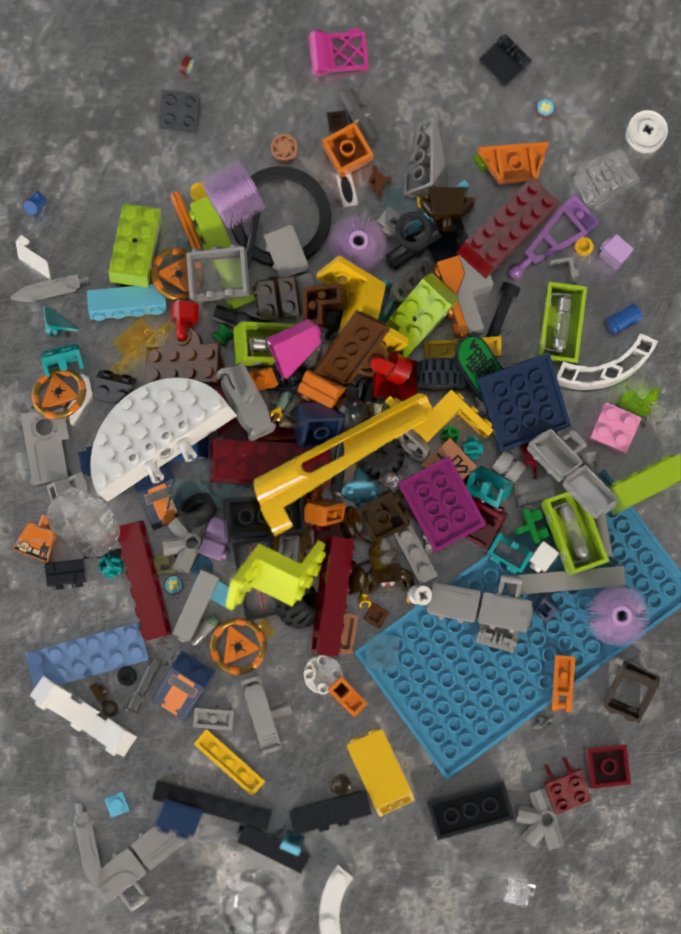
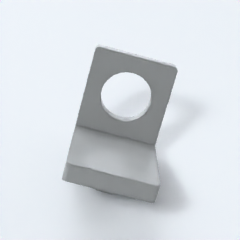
M573 257L549 261L548 267L567 264L570 285L577 283L578 267L574 265Z

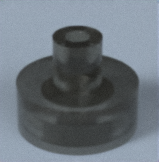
M340 774L332 779L330 789L338 795H344L350 792L351 783L346 775Z

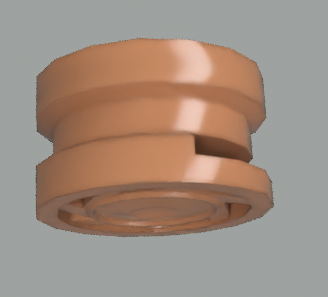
M280 134L272 140L271 153L277 162L282 164L290 163L296 158L298 152L297 142L291 135Z

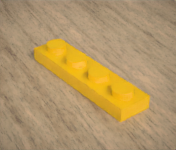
M501 336L481 337L495 357H502ZM459 339L424 341L425 359L453 358L455 356L454 347Z
M208 729L195 741L194 745L251 796L265 783L262 777Z

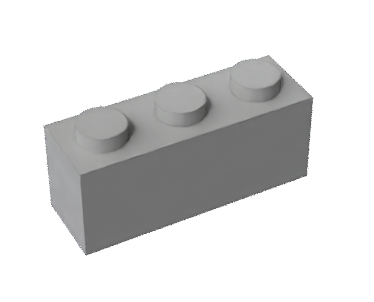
M411 524L393 534L419 585L438 576Z

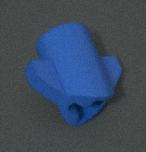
M37 191L24 202L23 208L26 213L33 216L47 203V199L42 193Z

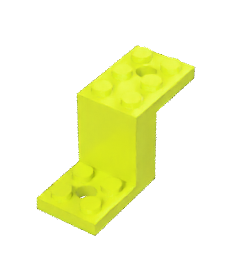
M318 541L302 564L258 544L231 579L225 607L233 610L237 604L242 603L246 591L250 592L252 587L293 606L297 600L300 601L302 599L305 588H310L313 577L319 575L322 569L320 563H322L326 554L323 552L325 543Z

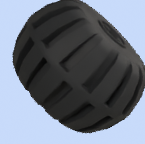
M393 439L360 459L357 463L368 476L375 479H386L395 475L401 469L405 458L404 448L400 446L401 442L399 439L396 441ZM383 450V453H385L386 456H383L382 459H379V456L376 455L375 452Z
M310 586L309 589L305 588L302 599L300 601L297 600L293 606L275 598V610L279 611L278 617L280 616V620L287 626L297 629L311 626L319 611L316 602V589L313 586Z

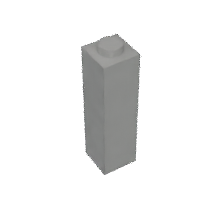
M205 568L201 569L172 634L176 635L175 638L186 643V641L190 642L193 639L221 578L220 575Z

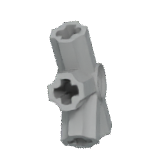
M177 517L167 526L175 537L162 539L164 557L178 555L173 566L174 569L181 573L189 574L210 521L202 526L189 528L184 525L181 517ZM193 540L197 542V546L192 548L187 543Z
M545 788L528 793L533 807L519 805L516 815V822L530 825L521 837L533 847L543 837L548 850L564 846L565 843L556 821V815L553 812ZM546 813H549L552 817V821L548 825L542 822V816Z

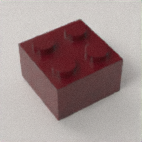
M626 744L584 748L589 788L632 785Z

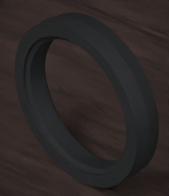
M287 166L268 167L251 175L256 188L270 181L288 180L303 186L312 194L319 208L320 220L314 237L303 247L306 259H310L324 244L331 226L329 200L320 184L302 170ZM240 217L238 219L241 221L236 219L231 222L234 224L231 225V229L237 243L246 249L248 236L244 231ZM254 245L252 259L272 267L274 262L271 254Z

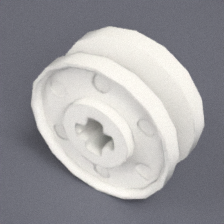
M651 110L635 114L626 129V140L629 146L642 154L657 151L663 145L668 134V126L664 117Z

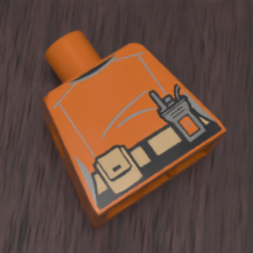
M42 514L38 525L29 522L13 549L50 563L57 535L56 532L49 530L53 518Z

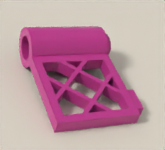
M360 28L349 29V32L330 34L323 32V30H314L308 36L313 74L324 75L330 72L369 69L365 31L361 32ZM361 37V45L358 49L349 42L352 38ZM332 39H340L344 43L343 46L338 50L332 45ZM346 45L354 51L350 58L341 52ZM358 54L363 58L364 65H356L351 60ZM337 55L346 61L343 66H335L334 59Z

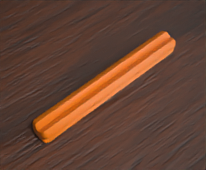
M180 192L171 193L170 198L192 249H203L204 251Z

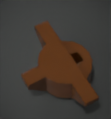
M372 165L373 174L369 178V186L377 192L378 197H382V189L386 183L392 181L391 176L385 177L382 173L378 172L377 165Z

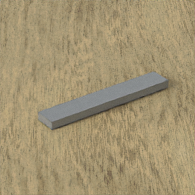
M624 566L588 569L571 576H567L566 571L512 575L523 579L520 595L626 586ZM507 583L508 596L515 595L517 585Z

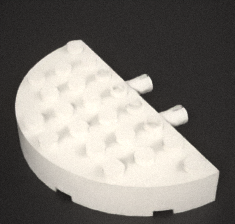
M161 379L134 390L111 410L96 435L91 453V476L96 492L108 502L147 475L151 477L153 483H159L157 477L161 481L164 478L159 467L180 453L183 454L185 461H192L190 455L195 459L197 454L194 452L192 445L236 417V413L218 392L208 385L192 379Z

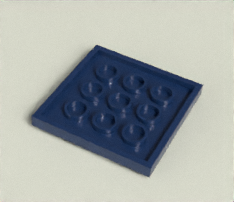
M543 353L476 378L489 422L492 424L491 428L493 429V435L499 452L530 442L547 430L552 429L556 432L571 426L550 353Z

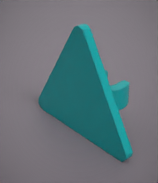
M44 305L43 311L46 326L44 331L49 336L52 332L55 336H59L61 330L76 332L79 330L73 323L47 305Z

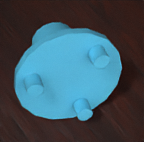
M357 468L354 471V480L342 487V494L346 499L355 502L356 506H360L361 503H367L380 494V488L371 482V477L367 473L363 472L361 468Z

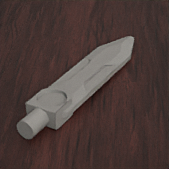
M77 274L24 286L11 296V300L30 303L75 292L82 289L81 285L90 283L89 276L79 278Z
M79 803L75 805L76 815H73V823L83 869L92 884L98 886L101 863L92 822L88 812H84L83 804Z

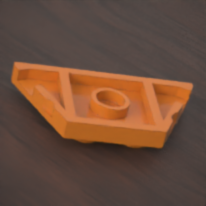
M549 142L486 146L477 148V152L498 185L526 183L531 177L536 181L538 180L540 167L543 164L544 154L549 146Z

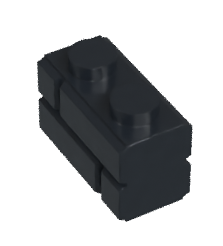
M86 559L45 563L47 587H52L53 591L63 590L65 585H72V588L84 587L83 583H88Z

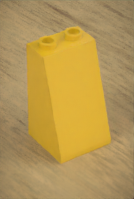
M373 729L367 733V736L361 739L360 737L354 738L349 742L350 744L346 745L379 817L415 800L382 729Z

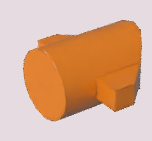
M320 486L303 495L304 508L309 502L323 499L321 493L324 490Z

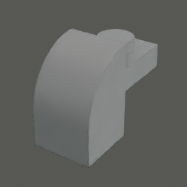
M82 472L48 484L47 490L51 503L55 504L87 494L88 484Z

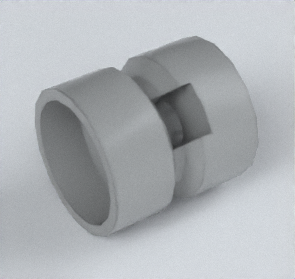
M506 450L491 469L499 475L504 474V478L515 483L528 465H525L520 459L515 460V455Z

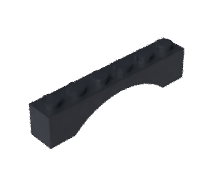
M162 779L156 781L152 800L163 802L166 799L203 810L205 814L266 830L268 829L273 810L265 806L214 795Z

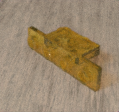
M142 317L137 319L112 340V343L123 354V357L109 369L112 372L115 370L117 372L121 371L126 366L125 362L128 359H135L141 354L140 349L145 345L148 348L156 341L155 337L158 334L164 335L171 329L169 325L172 322L168 319L153 331Z

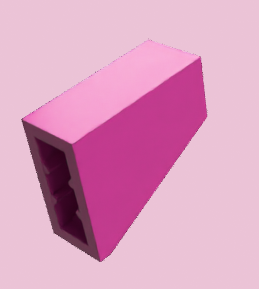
M309 319L267 338L277 370L285 379L321 343L319 337L321 331L318 325L313 324Z

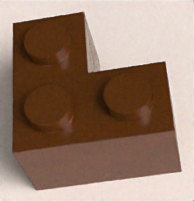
M341 284L303 287V321L309 319L313 324H317L320 330H328V311L347 309L345 288Z

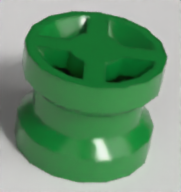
M220 324L218 330L211 334L224 348L227 346V342L234 338V334L223 324Z
M453 426L445 427L440 433L441 443L444 444L451 438L456 444L460 436L459 431Z

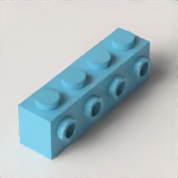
M150 284L148 288L129 286L87 291L88 312L91 320L101 321L105 318L121 319L125 316L141 317L146 314L160 315L167 312L166 298L157 291L154 284Z

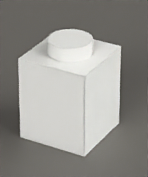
M544 541L541 542L529 560V563H531L530 567L537 573L540 571L546 572L559 552Z

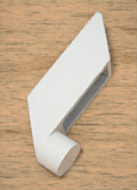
M20 235L16 240L19 260L51 280L49 263L26 248L30 241Z
M81 373L80 376L85 381L86 397L80 409L69 416L72 426H75L93 395L90 378L84 373ZM73 400V401L70 403V405L68 406V408H69L72 404H74V403L76 402V400Z

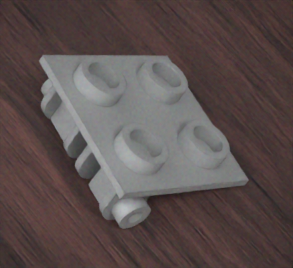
M480 624L475 642L513 653L517 645L519 632L510 633L507 629L496 627L495 629H490L489 626Z

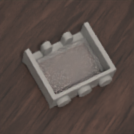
M240 244L230 245V248L225 249L217 246L211 247V250L207 251L193 249L192 252L186 253L189 296L192 301L204 302L251 296L247 250L244 246L241 247Z

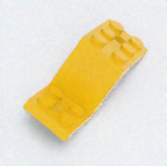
M340 255L317 272L316 279L325 285L341 284L346 290L347 309L343 311L338 333L341 332L356 309L378 319L386 286L384 282ZM390 327V331L381 342L384 343L389 355L407 346L409 338Z
M452 390L432 409L430 417L426 421L412 428L428 444L458 414L484 440L493 432L492 424L486 418H480L477 415L478 410L471 404L468 406L463 401L464 397L458 391L453 392ZM390 396L385 401L384 407L389 409L401 403V401L396 397L393 399Z

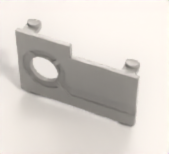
M64 407L48 409V411L53 412L65 411ZM38 412L20 415L19 423L23 427L31 471V484L37 485L69 478L71 472L70 468L68 469L66 466L62 440L69 439L66 418L48 419L41 416ZM48 419L52 422L53 429L50 434L40 435L37 432L36 425L39 420Z

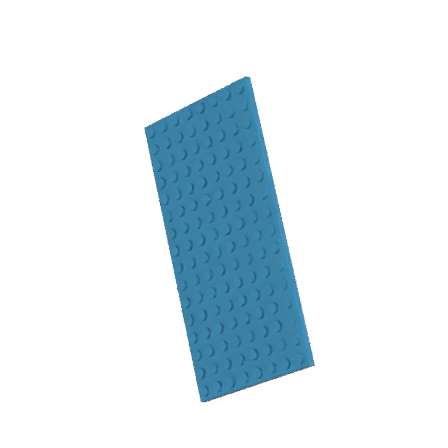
M605 469L598 473L599 479L607 487L614 483ZM633 506L614 516L610 510L606 513V520L613 556L608 557L609 562L594 568L624 566L626 586H621L622 590L624 591V587L631 594L635 591V595L638 594L639 596L637 601H641L643 608H649L639 611L649 613L632 615L635 618L650 619H635L650 623H643L646 627L643 626L642 631L647 633L681 608V571ZM543 513V519L535 521L534 525L536 529L546 526L549 536L540 541H544L558 552ZM570 531L571 536L575 535L574 531ZM529 532L513 535L509 538L533 553L541 544L540 542L533 545ZM502 544L494 550L517 565H520L524 558ZM487 554L446 585L478 590L481 593L480 599H483L485 592L498 593L501 575L512 576L536 574L537 572L530 567L531 563L528 562L522 573L517 571L514 574L506 569L507 565L500 561L497 564L490 560V555ZM559 554L544 573L565 571ZM504 583L502 593L504 596H508L507 583ZM611 587L520 595V599L530 600L534 608L549 593L560 610L547 623L533 611L530 627H528L526 633H518V641L513 653L476 643L480 626L477 617L474 623L465 621L458 623L455 619L445 617L440 620L438 616L428 614L426 605L416 606L354 653L444 778L448 780L551 704L555 655L575 657L574 687L631 645L630 643L633 639L629 643L624 641L622 646L621 640L618 646L616 639L615 646L613 641L608 643L605 639V643L602 638L598 640L599 635L597 634L599 630L595 634L594 627L589 628L594 624L588 623L598 621H591L589 619L602 617L586 616H604L590 614L591 612H599L588 609H594V607L589 606L594 605V603L592 604L594 602L592 598L596 601L595 598L598 597V594L601 597L602 592L606 595L610 591ZM617 613L616 618L619 620L620 615Z

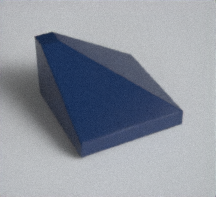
M549 593L533 608V611L546 623L560 610Z

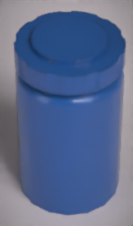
M635 303L605 318L606 326L613 335L643 320L642 313Z

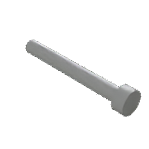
M590 452L579 455L582 461L581 465L587 466L599 478L596 464L600 462L599 453ZM604 514L602 517L594 518L606 554L608 557H611L613 553L606 514Z

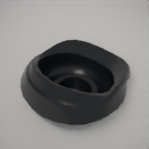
M354 397L341 399L333 409L344 417L341 433L365 422L368 418L366 405L363 401Z

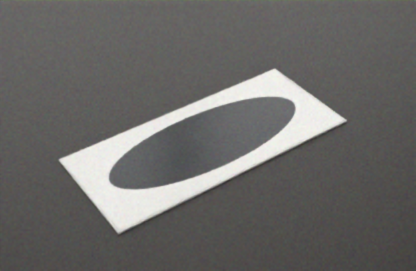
M351 173L342 178L335 174L343 207L358 205Z

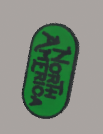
M476 335L464 336L455 344L454 363L477 398L483 402L476 378L503 369V367L481 337Z

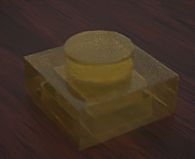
M265 617L259 620L261 624L259 628L264 636L266 635L268 639L275 636L268 619Z

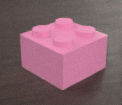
M606 402L601 408L588 440L620 455H625L642 418Z

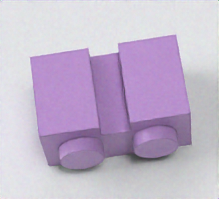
M616 234L613 238L609 236L602 244L599 257L616 271L634 249Z
M216 517L210 520L205 537L198 550L199 554L221 562L222 558L226 559L229 552L227 545L229 540L233 541V539H225L223 520Z

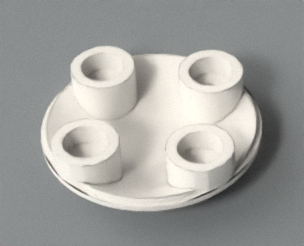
M318 655L308 661L303 675L304 681L310 690L318 694H328L327 689L340 676L343 677V672L335 658L327 655Z

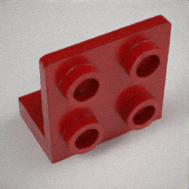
M411 360V373L408 379L400 385L383 379L379 372L374 373L373 397L388 399L391 396L393 399L396 397L400 401H404L416 395L417 360Z

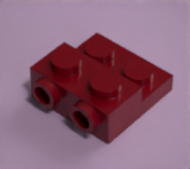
M473 496L472 499L486 525L463 538L489 550L508 514L504 512L505 509L502 506H499L497 509L482 501V499Z

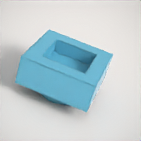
M124 792L104 799L111 818L130 810Z

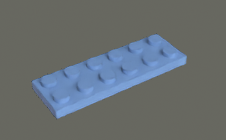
M140 622L25 653L34 689L43 676L61 685L149 660L144 637L140 634Z

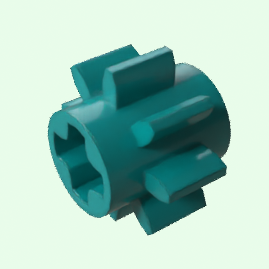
M467 436V441H462V451L470 460L478 459V454H483L482 440H477L476 436Z
M108 554V556H103L100 559L98 568L105 578L113 579V576H118L122 572L123 563L120 558H117V555Z

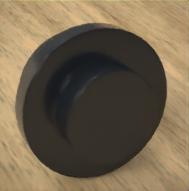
M125 666L118 671L117 679L120 684L130 686L136 681L137 673L132 667Z

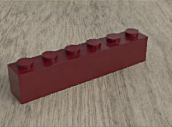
M144 520L117 526L116 538L121 544V558L125 561L127 567L125 574L131 583L130 594L132 599H135V614L141 623L140 634L144 637L145 641L170 635L172 630Z
M325 536L323 552L326 554L321 563L322 569L320 571L316 599L319 611L313 623L309 653L339 657L342 649L341 635L345 627L343 620L344 614L347 611L346 597L350 590L348 582L349 575L352 572L351 560L355 552V545L353 539Z

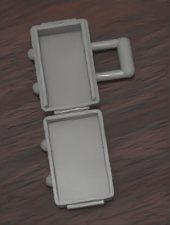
M284 224L269 230V233L264 235L267 244L265 250L270 252L274 262L272 267L274 270H277L280 278L296 276L302 314L292 317L296 318L299 324L303 322V287L325 284L322 282L316 283L311 272L305 274V271L309 269V264L296 230L292 224Z
M550 429L531 440L527 450L533 458L558 482L564 480L562 485L569 492V495L573 496L593 518L602 517L615 507L618 497L587 466L580 468L582 461L576 453L585 448L587 443L575 430H570L560 438ZM570 437L579 445L573 450L564 442Z
M501 575L498 593L485 592L483 599H480L481 593L478 590L433 583L432 588H430L432 598L426 605L428 614L438 616L440 620L445 617L455 619L458 623H463L464 621L474 623L477 617L481 625L489 626L490 629H495V627L507 629L510 633L515 631L527 632L531 623L533 607L530 600L520 599L523 579L510 575ZM504 583L517 585L515 597L502 595Z
M154 827L146 833L140 832L139 838L131 845L134 849L133 852L130 848H126L119 854L114 853L112 860L104 866L101 865L98 886L90 885L100 898L107 903L120 896L129 910L135 911L149 899V895L137 882L146 874L144 866L146 865L148 869H153L187 840L177 838V834L169 832V834L157 832L158 828ZM133 884L141 896L131 903L123 892Z

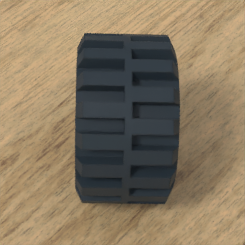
M429 358L417 362V387L423 390L450 391L466 386V380L456 367L454 358Z

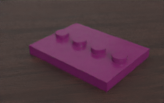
M450 456L397 483L434 553L486 525Z

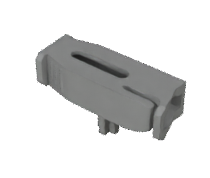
M244 364L220 369L216 374L217 380L222 379L223 393L229 405L236 413V418L240 425L249 434V440L253 441L273 432L276 425L274 422L271 423L267 406Z
M260 676L241 681L263 755L282 749L274 719L292 713L289 702L270 707Z

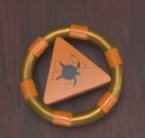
M174 247L161 251L155 257L151 266V278L157 291L165 298L172 301L191 300L189 296L186 253H189V251ZM169 255L184 256V258L158 272V268L165 257ZM199 262L196 263L198 292L201 291L204 285V270ZM159 276L167 280L170 285L178 287L187 294H173L164 288Z
M60 368L49 371L50 377H46L44 373L36 381L32 389L31 399L34 409L41 416L53 420L69 417L80 409L84 403L87 391L83 378L71 369L61 371ZM58 376L73 378L77 382L79 396ZM51 378L42 405H40L39 391ZM76 400L74 404L62 412L45 410L56 405L63 407L70 401Z
M238 617L225 620L219 624L213 631L209 643L213 662L224 672L234 675H243L255 670L264 660L267 647L266 638L261 628L251 620L246 621V618ZM232 625L247 626L253 630L258 639L259 647L234 629ZM228 628L223 662L217 651V640L223 631ZM259 650L258 655L251 664L240 668L227 665Z

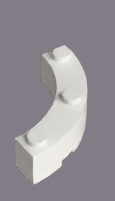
M640 333L636 342L623 356L596 367L577 366L563 361L557 374L559 386L576 390H595L622 382L634 374L646 362L658 341Z
M45 676L41 678L30 695L36 700L34 704L39 708L52 710L70 721V726L79 732L81 729L104 744L106 746L105 750L113 756L117 753L124 757L137 738L122 725L113 722L109 716H106L72 692L66 691L62 686Z
M339 863L332 870L323 889L319 910L321 934H342L339 921L340 905L344 892L353 879V875Z

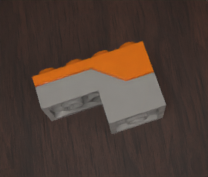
M459 255L437 262L433 274L460 298L447 314L448 319H452L453 327L451 328L454 337L460 339L464 336L481 335L484 326L474 297L491 292L494 285L491 275L485 279Z

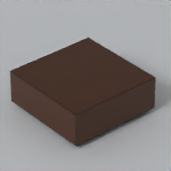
M372 603L363 620L380 629L389 612Z

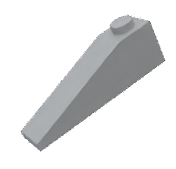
M436 117L419 123L414 140L416 147L413 156L409 158L411 165L409 172L405 173L404 197L425 198V195L429 197V188L448 187V175Z

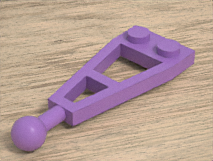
M573 195L558 209L526 250L525 255L527 257L519 264L509 266L508 275L513 279L520 278L523 274V269L531 262L536 265L575 243L577 240L588 235L600 222L580 199ZM564 213L581 232L558 244L548 232ZM544 238L552 248L536 257L533 251Z

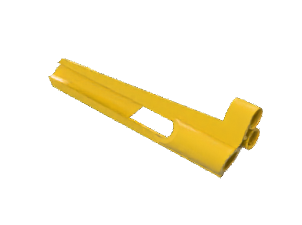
M418 393L256 478L253 484L261 505L260 510L274 535L276 536L292 527V523L284 510L285 506L384 444L426 421L432 411L427 395ZM342 442L344 443V455L312 473L302 470V463Z

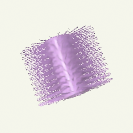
M233 165L231 166L233 168L229 167L228 169L236 170L226 169L225 172L216 177H208L213 178L209 181H201L206 182L201 184L204 185V190L207 191L206 193L209 195L212 206L220 214L219 217H222L221 219H223L222 221H224L225 225L229 223L234 225L231 222L236 219L241 221L238 218L244 214L251 215V212L255 213L246 210L258 211V208H262L252 206H263L255 204H264L259 203L263 202L260 200L262 198L259 197L260 195L257 193L255 182L252 181L251 176L247 175L248 172L246 173L245 168H241L244 166Z
M356 212L354 222L351 220L342 227L338 223L339 228L337 229L335 225V232L333 227L334 234L332 235L331 231V239L329 238V243L332 247L328 250H333L332 253L334 255L332 256L334 258L340 255L343 258H347L346 260L351 263L353 261V264L355 263L356 266L364 271H368L369 265L376 266L375 263H372L373 261L377 264L378 261L381 263L380 258L382 257L383 259L381 253L386 250L385 247H377L385 246L384 243H387L382 240L384 239L381 236L382 233H378L377 228L371 227L376 224L377 220L374 223L372 220L370 224L368 220L364 230L362 228L361 231L363 217L360 225V215L357 222ZM341 229L344 230V229H345V230H346L345 232H344V231L341 232V233L343 234L342 236L338 234V233H339V232H338L339 230H341ZM339 237V238H337V239H339V240H337V241H339V242H337V243H332V242H336V241H333V240H336V239H334V238Z
M618 586L616 593L615 587L611 592V587L610 591L602 597L605 600L599 599L600 605L597 598H595L596 601L592 598L595 602L592 605L594 609L588 610L599 613L591 612L590 614L604 616H586L602 617L589 619L591 621H598L588 624H594L592 626L594 627L595 634L599 630L597 635L604 633V636L611 643L613 641L615 646L616 639L618 646L621 640L622 646L624 641L626 643L632 637L630 636L633 634L632 632L642 637L640 634H642L643 623L650 624L635 620L650 619L632 617V615L649 613L639 612L649 608H643L641 601H637L638 597L632 601V594L630 593L629 595L624 587L623 591L621 586L620 593ZM617 613L620 615L619 620L616 618Z

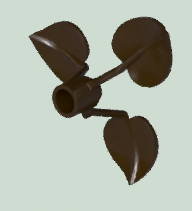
M351 505L346 507L344 518L340 522L341 533L346 539L356 537L358 540L371 544V547L368 550L370 559L359 562L358 565L354 560H351L352 572L349 575L348 582L350 585L349 595L361 591L365 585L366 574L364 569L361 568L362 565L370 563L374 569H384L400 554L389 540L383 536H378L373 541L361 537L359 533L363 531L364 523L356 508Z

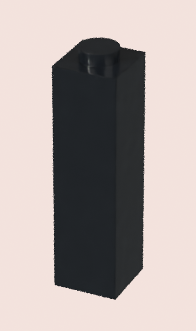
M246 824L245 827L241 825L236 834L239 837L238 843L300 874L310 857V854L303 850L297 856L281 849L280 846L283 840L251 825Z

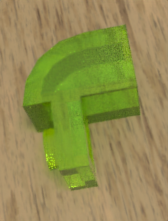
M655 386L641 399L630 389L615 405L642 418L653 411L648 404L650 406L655 404L660 399L657 395L661 391Z

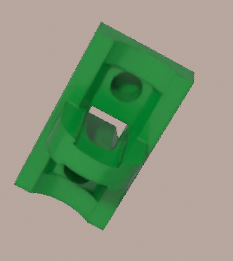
M526 509L521 512L526 525L515 529V535L529 532L533 545L540 543V540L549 536L546 526L536 529L534 525L535 521L543 519L540 509L530 511Z

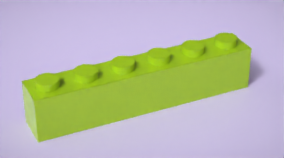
M207 196L190 203L191 210L188 213L192 222L195 220L198 227L195 229L199 238H204L206 243L203 245L204 250H211V247L217 246L222 247V249L230 248V245H232L209 197ZM238 258L217 260L210 263L214 273H219L221 279L218 282L221 289L243 287L241 264ZM251 288L250 297L226 299L229 308L233 307L234 310L239 311L255 304L256 299Z

